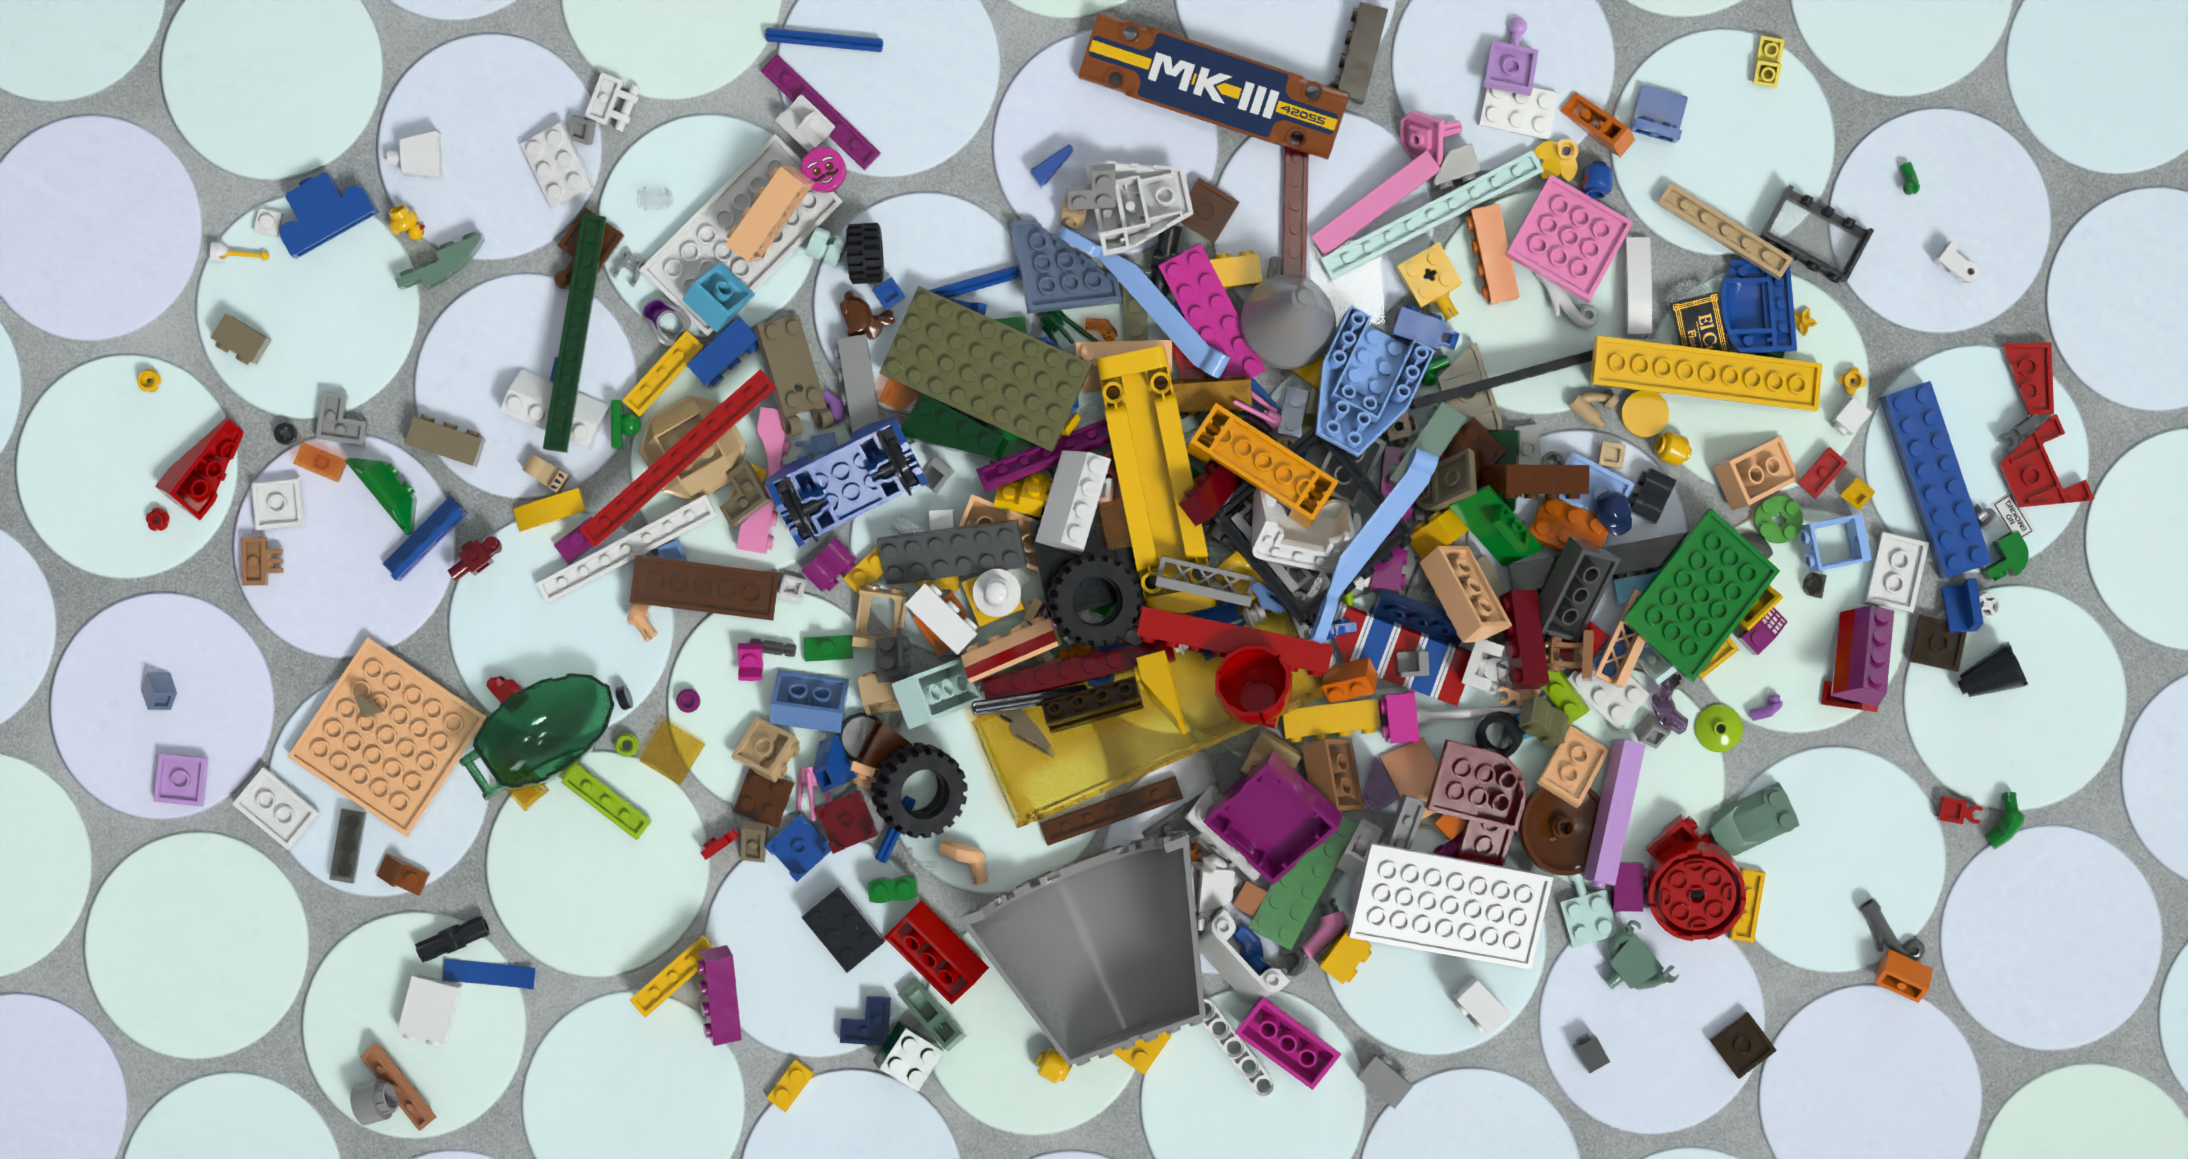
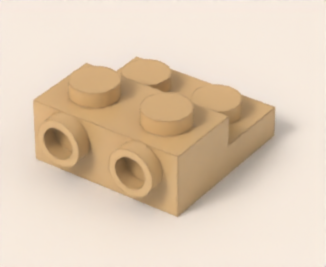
M755 717L731 757L733 760L753 769L756 774L776 783L778 778L782 779L786 775L788 770L787 763L790 758L794 759L799 754L800 742L795 735Z

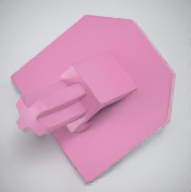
M1414 110L1401 120L1400 142L1409 156L1417 158L1425 151H1428L1439 166L1443 163V137L1459 134L1462 131L1461 122L1455 120L1444 123L1443 119Z

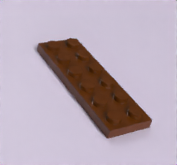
M635 555L629 603L773 621L779 573Z

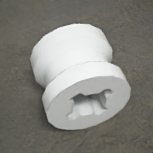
M1991 593L1979 594L1982 616L1992 617L1996 615L2000 609L1999 599Z

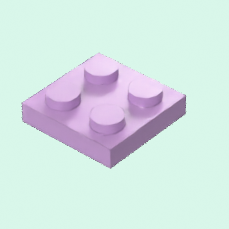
M159 754L153 802L204 806L209 758Z

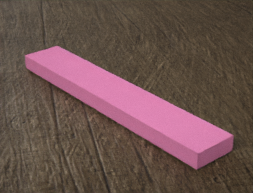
M1425 151L1312 235L1311 238L1324 256L1328 255L1439 173L1441 168L1430 153Z

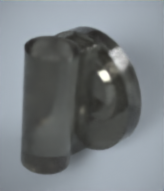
M1815 572L1807 574L1803 581L1804 593L1808 596L1822 599L1827 575Z

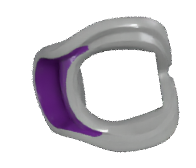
M654 299L643 308L642 318L651 326L656 338L666 346L673 345L677 341L678 336L682 335L691 326V320L682 309L671 305L665 300ZM666 313L674 314L683 326L672 338L664 334L659 328V321Z

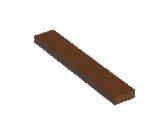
M1176 776L1041 822L1040 825L1047 846L1173 803L1183 799Z

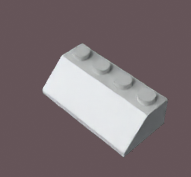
M521 369L508 389L500 412L546 431L554 382ZM578 392L570 441L592 450L610 406Z
M1062 450L1035 542L1082 555L1111 459L1090 452Z

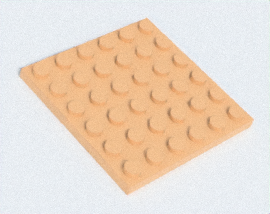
M367 637L287 757L408 837L488 716L370 637ZM355 695H366L385 711L369 718L362 717Z

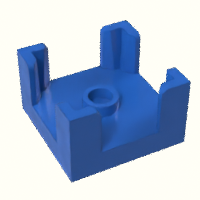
M803 813L798 815L784 830L764 846L782 862L796 882L831 852L828 840Z

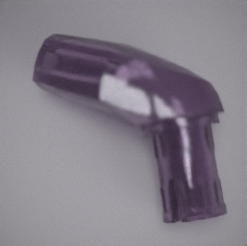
M1666 679L1661 683L1658 693L1653 694L1651 706L1662 725L1680 735L1686 731L1688 719L1676 710L1672 699L1673 692L1677 686L1676 682L1669 679L1666 686Z

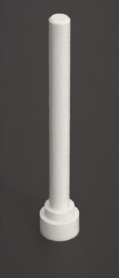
M1425 706L1416 707L1418 726H1426V723H1431V720L1479 718L1498 711L1507 712L1511 715H1520L1522 707L1502 706L1430 711V709H1425Z

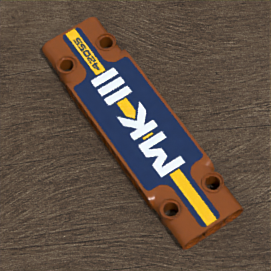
M1099 12L1078 76L1079 79L1125 93L1124 95L1326 160L1330 157L1350 96L1348 92L1305 79L1301 75ZM1128 27L1136 28L1137 35L1134 39L1128 40L1125 38V30ZM1113 73L1121 74L1122 81L1119 85H1111L1110 76ZM1310 86H1316L1319 89V95L1315 99H1309L1306 96V90ZM1295 132H1301L1304 136V141L1300 145L1291 143V136Z

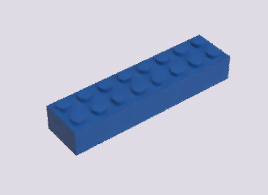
M1931 381L1880 397L1879 400L1926 540L1929 542V549L1939 578H1949L1991 564L1992 561Z

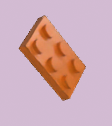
M1545 497L1529 530L1542 545L1562 552L1569 536L1590 541L1602 548L1609 533L1598 521L1594 513L1558 499H1545Z

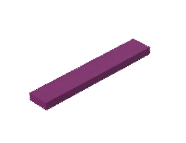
M778 54L761 70V73L792 102L798 96L803 95L835 126L829 137L864 171L881 155V152Z
M1106 418L1072 431L1069 436H1060L1053 452L1037 445L976 469L984 491L988 492L1058 464L1062 450L1089 452L1111 443Z

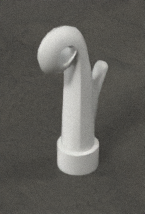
M1535 273L1548 291L1556 316H1559L1561 307L1572 321L1582 327H1592L1597 323L1598 313L1593 307L1584 306L1578 311L1564 289ZM1585 312L1589 313L1590 319L1584 318Z

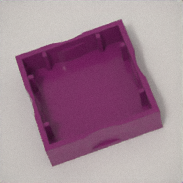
M1272 750L1208 807L1203 822L1228 845L1238 850L1254 869L1274 885L1293 869L1305 854L1316 849L1339 829L1343 814Z

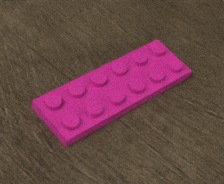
M1201 243L1158 264L1186 320L1209 346L1231 357L1221 377L1251 375V378L1265 372L1266 368L1261 358L1252 349L1248 348L1243 339L1240 329V318Z

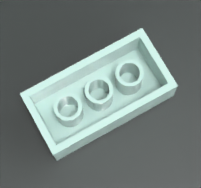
M961 658L891 684L908 729L971 706L973 701L983 700L976 681L969 683Z

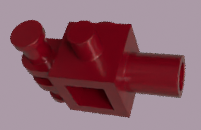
M492 536L487 537L482 543L478 540L474 542L472 540L468 541L460 548L461 552L458 553L461 560L447 571L455 581H458L468 572L476 576L494 563L491 557L502 551V543L499 539Z

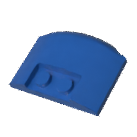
M1732 260L1729 265L1730 268L1723 279L1720 302L1725 330L1730 341L1736 347V351L1738 353L1797 351L1790 265L1781 279L1778 280L1747 260Z

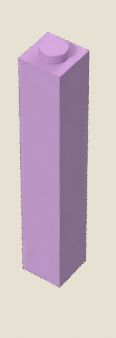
M1613 739L1583 876L1584 880L1592 881L1591 886L1605 889L1606 885L1615 886L1646 746L1644 744L1626 739Z

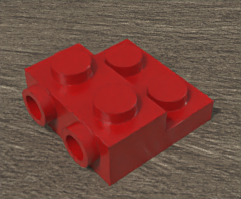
M1680 814L1663 828L1664 832L1646 846V851L1656 860L1667 849L1683 842L1704 841L1712 844L1714 842L1706 833L1701 835L1696 830L1698 825L1690 816L1685 818Z

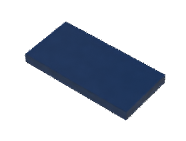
M1381 588L1370 607V614H1375L1457 646L1462 641L1444 610Z

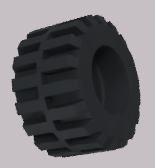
M878 222L849 224L846 229V250L851 283H882L884 278V257L881 227Z

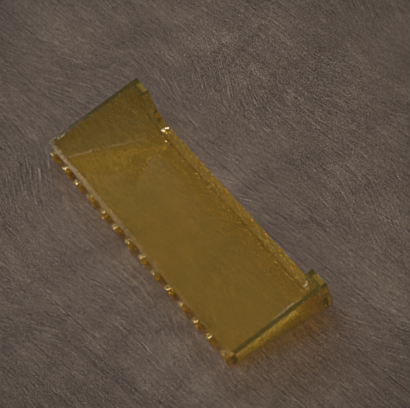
M1254 599V600L1251 602V606H1250V607H1247V608H1248L1249 610H1250V609H1253L1255 602H1256L1257 606H1261V605L1259 604V602H1258L1257 599ZM1239 605L1237 609L1241 616L1243 615L1244 606ZM1266 609L1264 611L1267 619L1263 620L1264 625L1260 622L1254 625V629L1301 638L1287 609L1281 615ZM1173 647L1176 662L1170 663L1187 731V734L1183 735L1148 697L1146 690H1141L1135 672L1115 675L1114 682L1135 676L1144 708L1051 734L1045 721L1042 706L1022 708L1051 745L1055 753L1053 758L1013 737L1008 728L1010 724L998 718L996 713L974 715L975 720L971 721L1016 828L1046 818L1259 726L1245 725L1236 719L1229 718L1216 698L1215 673L1224 658L1215 657L1206 661L1203 653L1186 649L1183 656L1182 652L1177 653ZM1298 668V672L1291 671L1293 674L1292 698L1282 715L1326 695L1317 676L1308 675V670ZM1087 681V682H1083V683L1074 684V685L1065 686V687H1071V686H1078V685H1086V686H1087V689L1093 688V687L1088 686V681Z

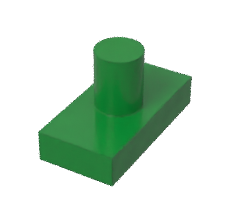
M852 635L804 638L805 662L853 659Z

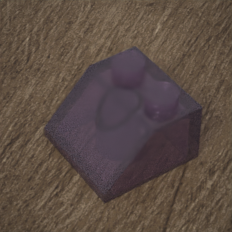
M1377 756L1369 757L1361 789L1364 795L1361 796V799L1368 810L1373 809L1377 813L1401 797Z

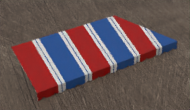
M1338 601L1333 621L1349 618L1350 622H1356L1357 632L1334 637L1344 663L1369 657L1379 678L1411 690L1415 689L1416 692L1458 706L1465 687L1462 680L1472 651ZM1428 651L1430 675L1398 677L1396 654L1398 652Z

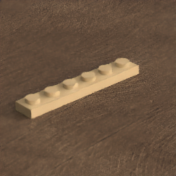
M1673 183L1669 184L1657 203L1660 207L1778 280L1781 279L1794 259Z

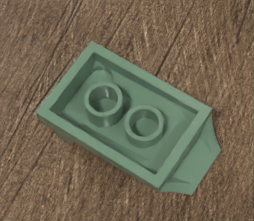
M1776 782L1713 812V820L1709 829L1717 846L1736 856L1785 832H1790L1800 825L1787 794L1781 784Z

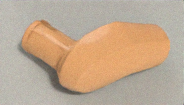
M632 603L627 614V621L629 625H635L645 642L653 639L652 635L654 637L658 635V632L647 618L651 605Z
M944 839L940 843V854L969 865L974 885L988 882L983 862L986 855L983 850L973 845Z

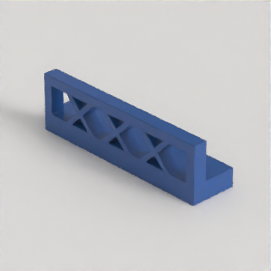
M449 496L383 563L392 573L390 576L394 580L401 581L468 514L452 496Z

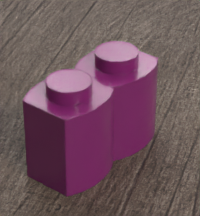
M835 538L802 572L821 592L826 589L830 592L839 583L837 578L843 572L847 575L856 566L854 561L857 558L838 538Z

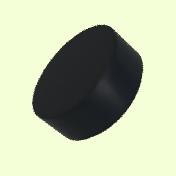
M626 685L617 687L615 693L621 709L633 708V699Z

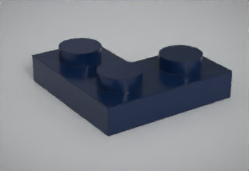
M867 995L865 1019L841 1018L840 1043L883 1046L889 1036L891 997Z

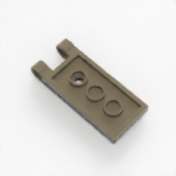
M799 315L754 325L753 328L768 377L777 387L773 394L786 436L791 437L802 433V422L796 414L809 411L813 412L814 423L819 430L832 427L834 424L833 414L827 409ZM795 384L800 386L801 392L795 391Z

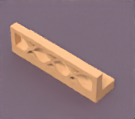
M1633 589L1620 619L1642 592ZM1620 619L1593 675L1617 688L1626 686L1646 643L1635 632L1626 635L1623 627L1624 622ZM1624 640L1626 651L1624 655L1616 657L1613 649L1615 642ZM1612 661L1616 668L1613 679L1601 673L1605 664Z

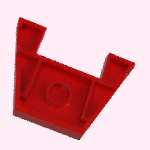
M2057 414L2050 416L2033 434L2028 436L1998 463L2017 508L2094 500L2086 480L2062 489L2043 443L2065 434Z

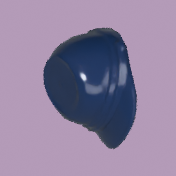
M1614 491L1600 494L1594 502V513L1598 521L1613 535H1623L1631 529L1632 508L1629 499L1624 494Z

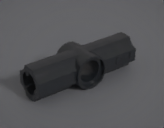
M1176 225L1159 234L1157 248L1154 249L1150 280L1166 298L1170 288L1158 264L1178 254L1177 248L1182 227Z
M483 915L478 916L461 925L456 924L438 932L439 934L416 943V952L422 963L430 961L442 954L452 953L466 947L468 943L490 935L489 926Z

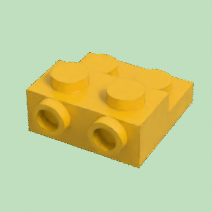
M1036 472L1026 476L1025 479L1020 478L1000 486L997 489L993 507L1041 517L1042 509H1045L1053 482L1049 481L1050 476Z

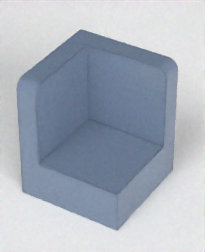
M147 672L141 688L147 709L171 710L177 695L171 674Z

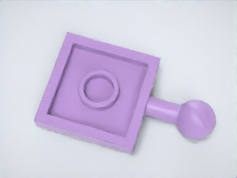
M1515 17L1508 24V30L1512 34L1510 44L1491 41L1483 87L1531 96L1539 50L1519 46L1521 35L1527 30V23L1523 18Z

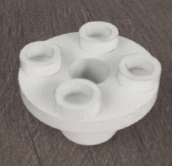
M991 569L982 573L977 578L973 587V599L976 606L984 614L992 617H1002L1010 614L1018 606L1021 599V587L1016 577L1010 572L1003 569Z

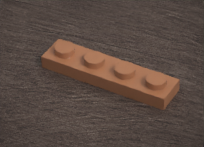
M377 1042L359 1056L377 1079L389 1082L394 1086L398 1094L399 1107L419 1131L436 1118L430 1106L424 1102L417 1093V1090L408 1082L401 1070L396 1067L386 1051Z

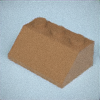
M1323 739L1301 745L1302 759L1305 763L1307 774L1306 781L1341 813L1364 810L1352 739Z

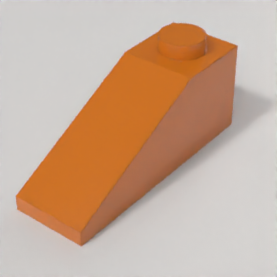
M1576 92L1560 110L1561 113L1600 145L1620 158L1635 141L1628 126Z

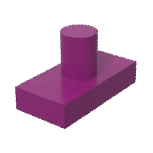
M593 516L554 544L567 564L572 563L593 547L579 530Z

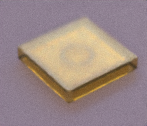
M663 720L639 761L675 783L682 785L704 748L705 743L670 722Z

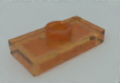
M302 442L293 463L338 483L347 465L346 459L305 442Z
M1123 499L1098 503L1107 551L1132 546Z

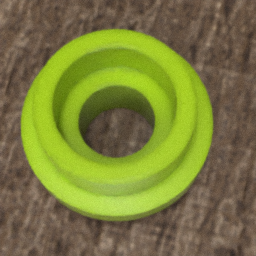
M623 733L616 738L615 749L621 756L629 757L638 751L639 741L635 735ZM625 740H629L631 742L630 749H625L623 747V742Z

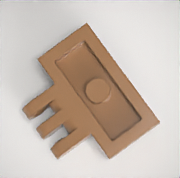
M267 537L241 538L242 586L268 585V573H284V568H274V564L284 563L282 558L274 559V554H283V549H268Z

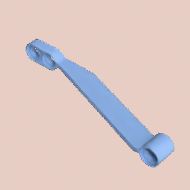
M1062 226L1057 235L1059 238L1099 258L1191 363L1211 376L1220 379L1231 357L1209 346L1139 266L1117 254L1104 257L1100 244L1069 227Z
M1417 447L1412 450L1406 473L1339 556L1327 593L1321 603L1311 632L1310 639L1320 644L1325 642L1337 610L1339 596L1429 484L1431 475L1438 464V455Z

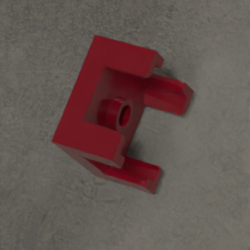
M861 790L814 809L818 819L822 822L833 854L879 835Z

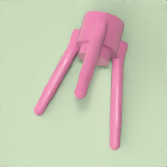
M1252 390V398L1267 410L1264 409L1262 412H1259L1237 400L1233 401L1234 405L1265 420L1273 428L1271 432L1274 433L1282 420V415L1277 413L1278 409L1270 406Z
M813 767L801 768L800 775H797L796 811H801L804 785V788L808 787L811 820L815 821L813 787L819 785L813 773ZM829 790L824 792L827 803L832 802Z

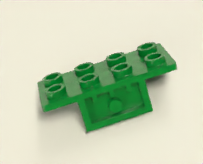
M1489 485L1478 489L1476 494L1449 505L1451 510L1504 567L1542 550V544Z

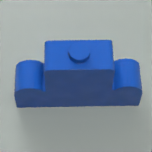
M322 173L313 179L312 177L303 179L299 182V187L286 193L285 197L298 222L289 221L283 224L280 229V237L290 256L298 259L378 214L379 211L367 191L358 186H351L342 195L333 177L327 173Z

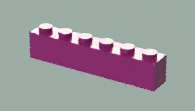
M1385 446L1383 450L1379 491L1385 498L1393 489L1387 484L1390 479L1387 474L1394 463L1399 465L1403 460V457L1400 455L1404 448ZM1413 504L1402 517L1406 523L1407 517L1411 518ZM1394 528L1384 539V541L1396 532ZM1398 547L1392 552L1394 555L1392 559L1384 565L1380 562L1373 568L1375 572L1371 576L1369 591L1379 592L1381 588L1398 594L1400 588H1404L1406 574H1402V564H1407L1408 550Z

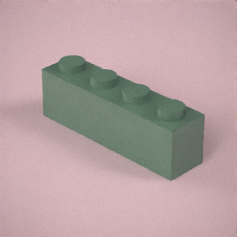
M1443 401L1439 407L1434 405L1427 415V418L1430 419L1427 425L1423 426L1421 424L1413 437L1416 438L1412 446L1407 444L1400 456L1403 457L1401 463L1399 465L1394 463L1389 470L1387 476L1390 479L1387 484L1394 488L1406 473L1410 454L1415 447L1436 454L1440 458L1467 417Z

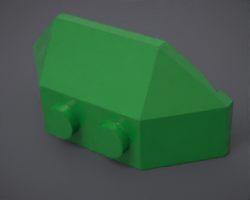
M347 458L345 462L404 534L411 535L414 533L417 498L413 493L416 491L408 481L403 482L399 478L400 471L392 462L388 464L385 461Z

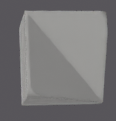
M1649 713L1634 729L1638 741L1655 749L1671 733L1665 720Z

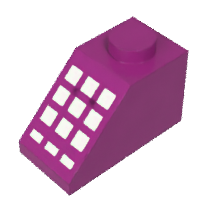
M1773 607L1749 631H1743L1737 639L1752 655H1759L1778 636L1788 621Z

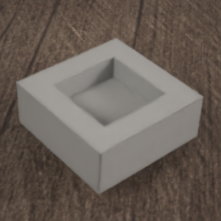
M577 115L571 116L568 133L572 141L592 145L597 121Z

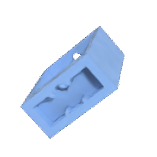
M1863 513L1800 526V540L1805 547L1806 554L1804 559L1809 572L1872 560ZM1845 523L1852 558L1821 564L1814 529Z

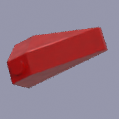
M226 417L175 462L155 487L168 499L200 521L217 499V489L221 480H225L227 475L225 470L229 461L234 458L244 432Z

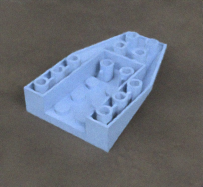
M1351 305L1342 316L1322 363L1315 435L1359 457L1409 408L1435 350L1415 339L1407 346L1368 325L1372 316Z

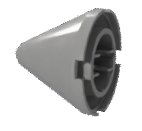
M1277 275L1263 280L1249 293L1241 309L1240 329L1246 345L1262 358L1261 361L1280 369H1299L1313 364L1327 351L1335 335L1336 316L1330 299L1315 283L1296 275Z

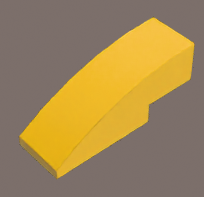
M580 488L513 509L519 532L588 512Z

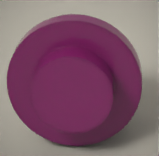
M684 689L677 695L676 704L681 711L691 713L698 709L700 696L693 689Z

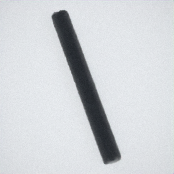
M1078 685L973 701L971 710L973 715L976 716L1042 706L1041 702L1086 690L1087 686Z

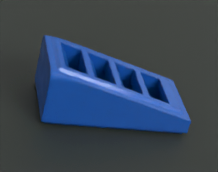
M1068 144L1031 169V175L1040 188L1047 184L1073 152L1071 144Z

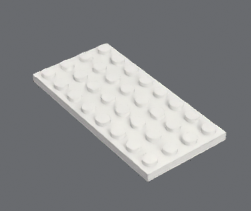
M776 134L640 268L678 308L687 314L689 319L707 337L714 330L682 300L695 281L722 262L754 292L815 231L817 226L819 227L843 203L834 192L819 193L810 189L760 260L747 262L725 245L729 239L727 234L734 226L738 227L743 220L740 218L742 213L748 206H753L756 201L754 198L761 187L765 188L770 182L768 177L776 167L793 166L801 172L802 160Z
M1369 842L1347 935L1349 938L1531 969L1554 877L1548 874Z

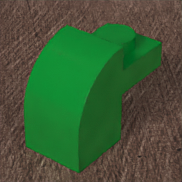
M2012 530L1992 542L2001 559L1980 571L1984 579L1993 578L1996 581L2007 575L2006 570L2010 576H2017L2024 570L2028 562L2029 552L2019 530Z

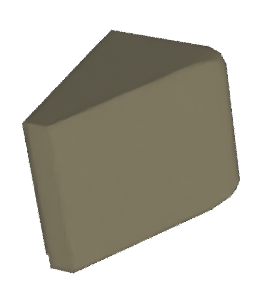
M355 695L362 717L369 718L385 711L366 695Z

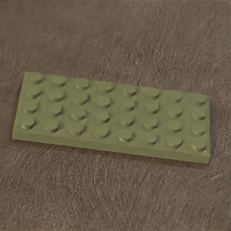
M918 286L879 374L1053 452L1093 364Z

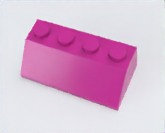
M1264 996L1250 1008L1239 1022L1235 1032L1236 1035L1311 1090L1317 1086L1341 1056L1339 1051Z

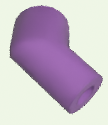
M827 389L823 393L824 400L830 405V411L834 418L833 425H837L845 416L843 401Z
M1770 695L1767 698L1768 705L1750 709L1752 721L1772 717L1782 708L1783 701L1780 700V695Z

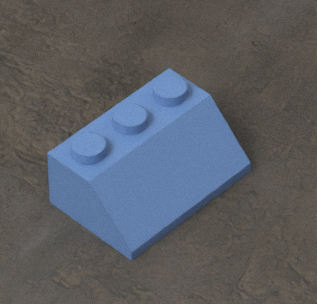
M778 669L770 705V724L841 733L849 679Z

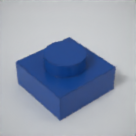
M892 277L872 290L885 310H888L905 298V295Z

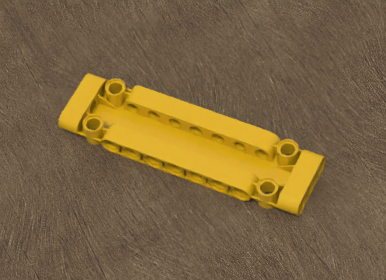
M1156 346L1096 359L1105 403V416L1146 607L1180 614L1217 606L1216 599L1159 586L1150 589L1145 584V579L1148 576L1153 575L1157 577L1161 556L1209 566L1202 524L1195 527L1178 504L1185 496L1183 492L1194 485L1165 346ZM1158 376H1163L1168 381L1167 387L1163 390H1158L1154 386V380ZM1110 386H1117L1120 389V396L1115 400L1107 397V389ZM1165 562L1162 576L1172 578L1180 573L1176 564ZM1180 565L1183 571L1188 568L1186 566ZM1193 569L1185 573L1190 582L1197 583L1201 580L1193 576ZM1182 575L1177 578L1186 581ZM1210 577V578H1209V581L1211 582V584H1212V586H1213L1212 578ZM1207 581L1201 583L1202 585L1209 586Z

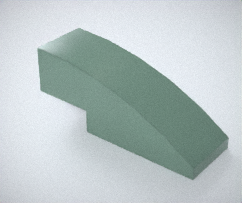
M916 978L898 993L899 997L917 1019L930 1031L945 1050L950 1051L967 1036Z

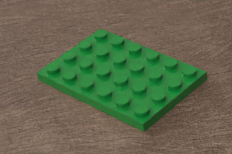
M1712 508L1707 509L1620 620L1690 682H1694L1780 570Z

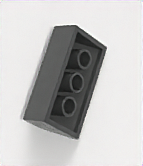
M1569 536L1538 598L1542 633L1580 642L1584 630H1586L1621 559L1590 541Z

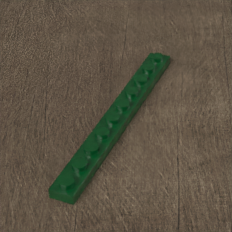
M582 213L543 443L544 450L568 453L607 221L605 216Z

